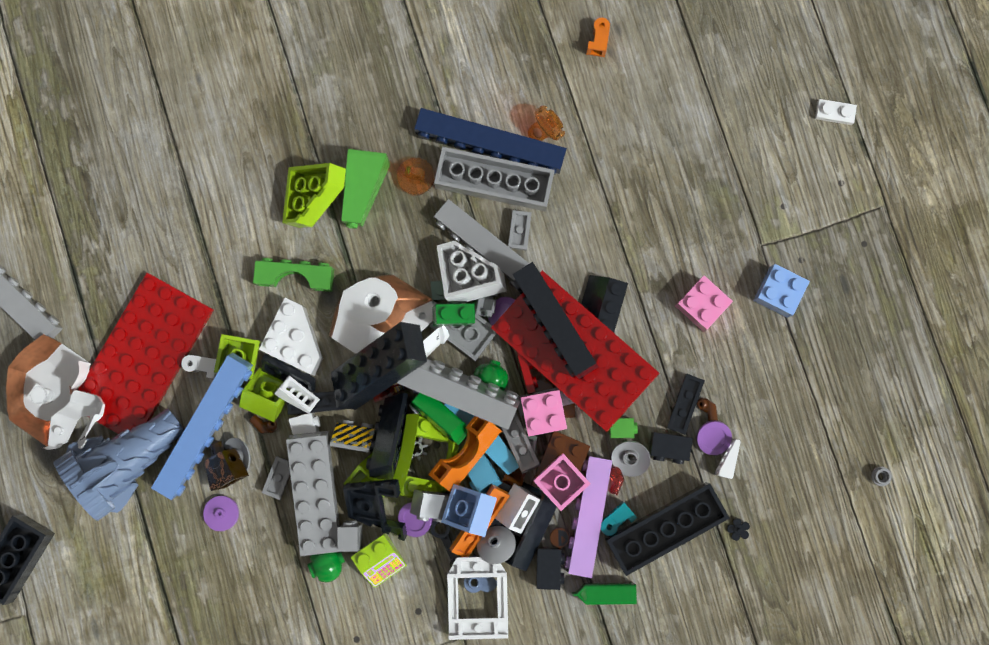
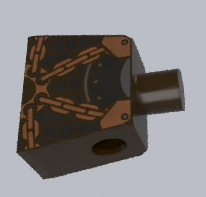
M222 441L210 445L213 456L206 459L204 463L211 491L227 488L249 476L236 449L225 450Z

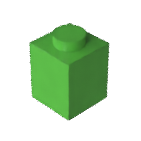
M619 418L610 428L609 438H634V434H637L638 431L637 422H634V418Z

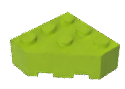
M332 163L289 167L282 223L297 228L313 227L344 188L346 169Z

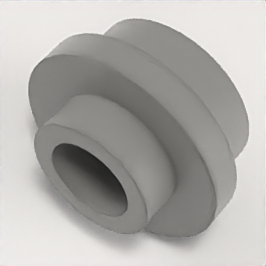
M877 467L872 471L871 478L874 484L886 486L890 483L892 475L887 468ZM879 473L883 474L882 480L878 478Z

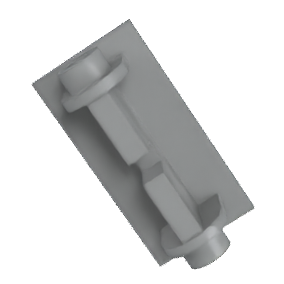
M497 294L477 299L475 314L487 318L492 317V314L495 313L496 300L493 299V296H497Z

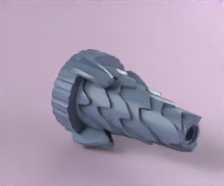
M167 408L148 422L140 424L131 430L126 429L111 440L109 438L104 439L102 435L88 438L83 449H79L78 443L74 442L68 445L66 454L55 460L53 464L62 481L79 504L93 519L99 521L108 513H118L123 509L139 486L135 479L144 474V469L153 464L161 453L172 446L170 443L179 438L184 429L174 414Z

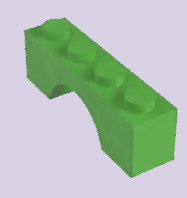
M269 258L255 261L253 284L257 286L276 287L285 276L299 274L307 279L313 291L332 292L334 269L328 263H318V266L311 265V262L299 261V264H292L290 260L273 262V259Z

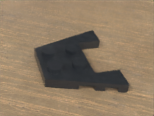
M398 479L345 484L343 492L349 518L370 527L372 525L378 526L382 529L383 533L388 535L390 532L398 535L397 539L405 541L407 537L406 524L386 519L383 496L399 497L401 492Z

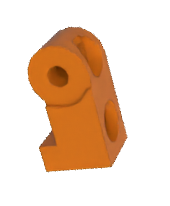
M606 18L595 20L593 25L594 41L588 42L586 55L605 57L610 23Z

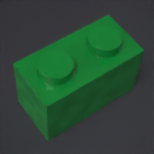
M436 304L432 307L433 326H467L475 324L474 304Z

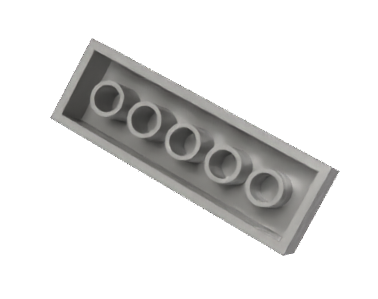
M442 147L434 185L435 189L546 212L555 170Z
M427 359L425 364L397 382L400 385L505 429H509L521 399L513 391L507 390L506 392L499 389L500 387L496 384H486L479 377L474 375L467 376L463 374L462 370L448 368L443 362L438 360L431 361Z
M329 431L289 435L286 443L300 556L337 552V527L340 524Z

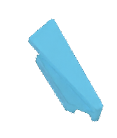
M444 404L466 425L474 417L472 414ZM498 435L485 453L509 475L518 469L519 466L511 451Z

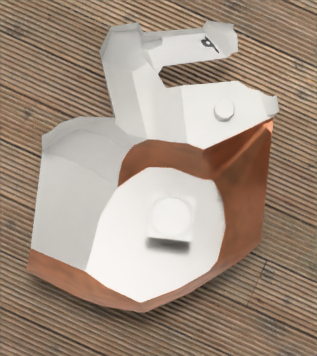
M395 275L371 277L343 291L336 306L329 336L357 354L399 322L420 325L422 332L433 321L432 307L437 303ZM444 326L438 328L423 341L427 357L440 344H444L450 336Z
M44 334L26 346L8 367L6 395L9 420L46 446L44 449L51 450L60 448L63 444L67 443L77 421L82 416H89L90 421L77 442L78 448L83 449L87 442V434L94 423L103 416L105 404L101 397L77 391L86 380L91 363L62 343Z

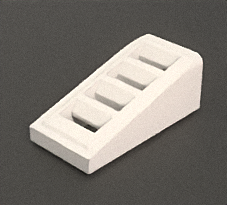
M288 376L275 392L276 396L308 414L320 400L291 376ZM307 399L311 401L308 405L305 404Z
M732 440L714 475L733 478L740 440Z

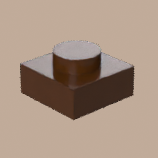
M518 468L509 475L505 473L502 482L511 486L516 484L521 487L526 473L522 474L520 468Z

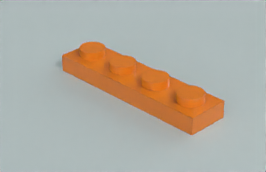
M493 484L486 493L497 498L488 528L510 497L507 491ZM461 530L450 546V550L461 557H469L483 536Z

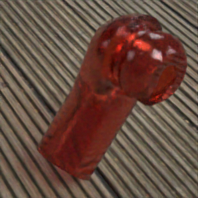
M612 467L610 472L612 485L609 492L618 495L624 482V477L620 468Z

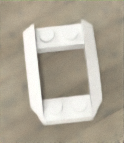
M481 557L456 558L447 574L449 640L508 638L507 572L501 563L490 564ZM497 577L498 618L459 619L458 578Z

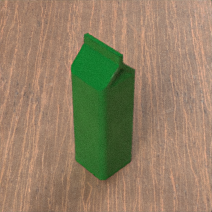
M419 393L412 401L411 406L457 445L467 436V425L440 401L422 393Z
M584 583L576 592H572L573 596H578L586 605L637 604L635 583Z

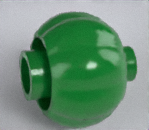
M490 360L489 363L481 364L475 369L473 375L479 377L482 382L496 384L503 391L507 388L508 374L500 366V362Z
M341 552L310 555L311 562L307 566L312 578L318 577L320 582L328 583L340 576L342 563L345 560Z

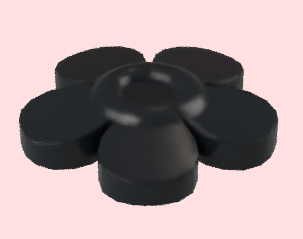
M735 518L733 524L728 525L727 530L729 533H732V539L738 541L740 535L743 539L749 537V533L746 530L750 528V525L746 521L742 523L740 518Z

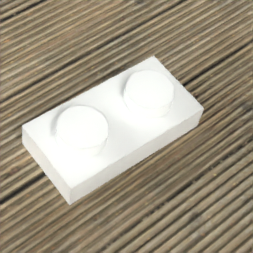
M819 99L817 101L815 119L853 125L857 105Z

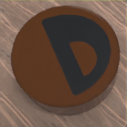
M555 528L551 532L550 541L555 547L563 548L569 543L570 536L564 528Z

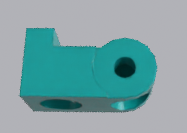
M621 502L602 519L601 530L605 535H614L623 522L629 519L632 523L637 516L624 502Z

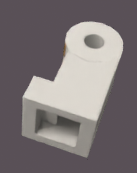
M187 355L182 360V368L185 371L192 373L199 371L207 372L206 377L213 379L217 375V373H214L216 359Z

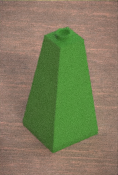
M348 149L342 222L346 227L357 229L358 226L363 227L390 167V161L386 153Z

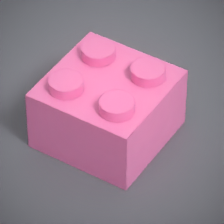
M703 276L675 307L704 332L733 301L706 276Z
M559 389L521 397L528 437L567 429Z
M563 453L533 479L560 511L591 484Z

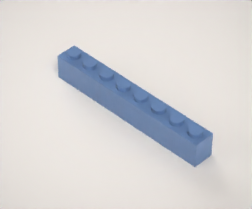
M234 353L226 357L151 488L170 500L176 496H181L186 488L184 483L186 480H190L195 473L193 469L195 464H199L205 455L202 452L205 447L208 448L213 442V433L221 428L224 422L222 421L223 416L231 411L233 407L231 402L234 397L238 398L243 390L241 385L244 381L247 382L252 375L251 368L253 364Z

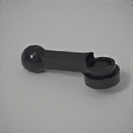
M433 521L430 527L431 533L436 538L442 540L451 560V568L456 558L461 557H458L457 554L450 550L452 545L449 537L450 526L445 524L446 531L443 534H438L435 527L440 522Z

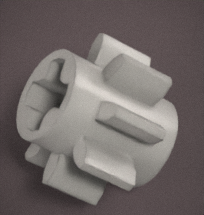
M420 438L418 442L415 441V446L417 444L420 445L419 449H421V452L413 453L412 459L414 456H417V459L420 461V455H427L424 448L428 447V445L422 444L423 438Z

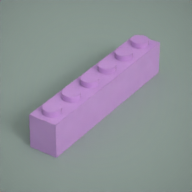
M588 456L582 465V471H585L584 477L591 484L581 492V497L576 500L575 509L578 510L577 518L573 517L572 529H575L574 536L570 537L568 548L571 549L570 557L566 556L565 568H568V574L592 578L612 460Z

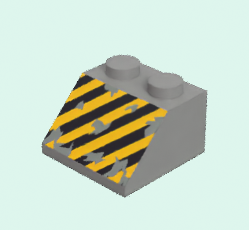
M342 420V423H336L330 446L372 452L370 451L371 442L376 439L373 424L362 423L361 426H356L354 421Z

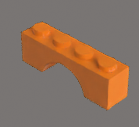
M474 416L466 426L467 440L462 450L452 458L440 459L428 475L451 492L453 484L459 485L501 433V430L493 423Z

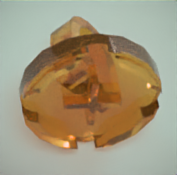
M540 106L535 111L537 121L528 129L529 138L543 141L549 136L553 140H560L565 135V131H562V121L553 110L550 109L548 111L546 109L547 106ZM535 128H539L541 130V137L535 136Z
M410 158L400 165L397 172V180L405 193L418 196L432 188L435 181V173L432 166L426 160Z

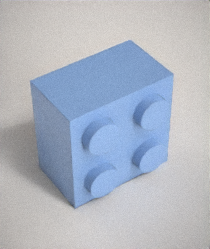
M774 264L769 267L753 301L787 318L794 315L810 281Z
M453 484L441 523L485 537L497 498Z

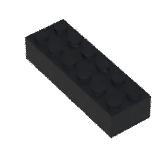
M531 262L512 274L515 278L512 282L520 294H525L523 300L531 311L535 310L536 313L533 316L541 327L545 326L544 334L551 344L555 342L557 345L554 350L559 358L567 361V364L564 366L569 374L580 379L598 368L599 366L535 264Z
M399 322L331 372V380L336 407L356 410L425 364L427 358L420 325Z
M705 482L617 531L614 535L606 537L605 541L625 576H628L730 519L712 485Z

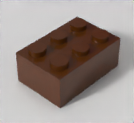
M554 431L534 478L562 453L580 471L590 446ZM532 480L531 485L539 488V486Z

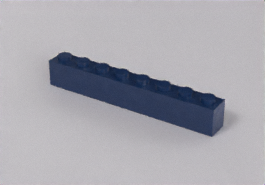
M420 108L414 128L415 133L421 139L428 140L431 138L435 139L439 144H453L457 149H471L475 154L483 155L485 153L489 154L490 157L555 170L554 175L556 173L560 174L567 149L424 108Z

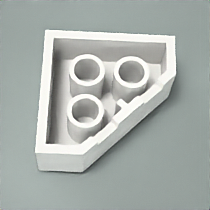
M456 241L437 245L444 296L450 304H461L507 291L504 273L496 264L489 262Z
M284 298L259 350L315 376L323 357L313 327L311 326L307 309L296 302Z

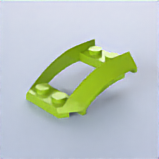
M406 414L405 429L403 430L399 457L393 478L399 480L401 492L399 496L413 498L414 489L445 493L447 489L436 481L407 476L416 437L449 443L446 459L458 454L459 445L448 439L425 417L419 416V414Z

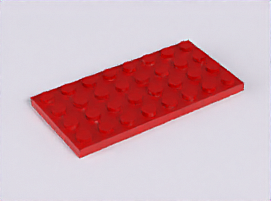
M542 270L540 272L541 276L599 367L580 379L576 376L572 377L564 366L567 364V361L565 359L561 360L554 350L557 345L555 342L551 344L544 334L545 326L541 327L533 316L536 313L535 310L531 311L523 300V297H525L524 293L512 303L491 329L600 427L608 432L660 373Z
M146 273L91 366L86 380L77 390L97 395L103 400L105 404L104 413L96 422L117 434L148 422L180 370L183 358L191 351L214 309L157 277Z

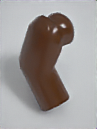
M700 398L697 401V407L707 413L708 421H718L716 405L707 398Z
M254 415L249 420L261 434L273 433L277 430L276 421L263 422L257 415Z

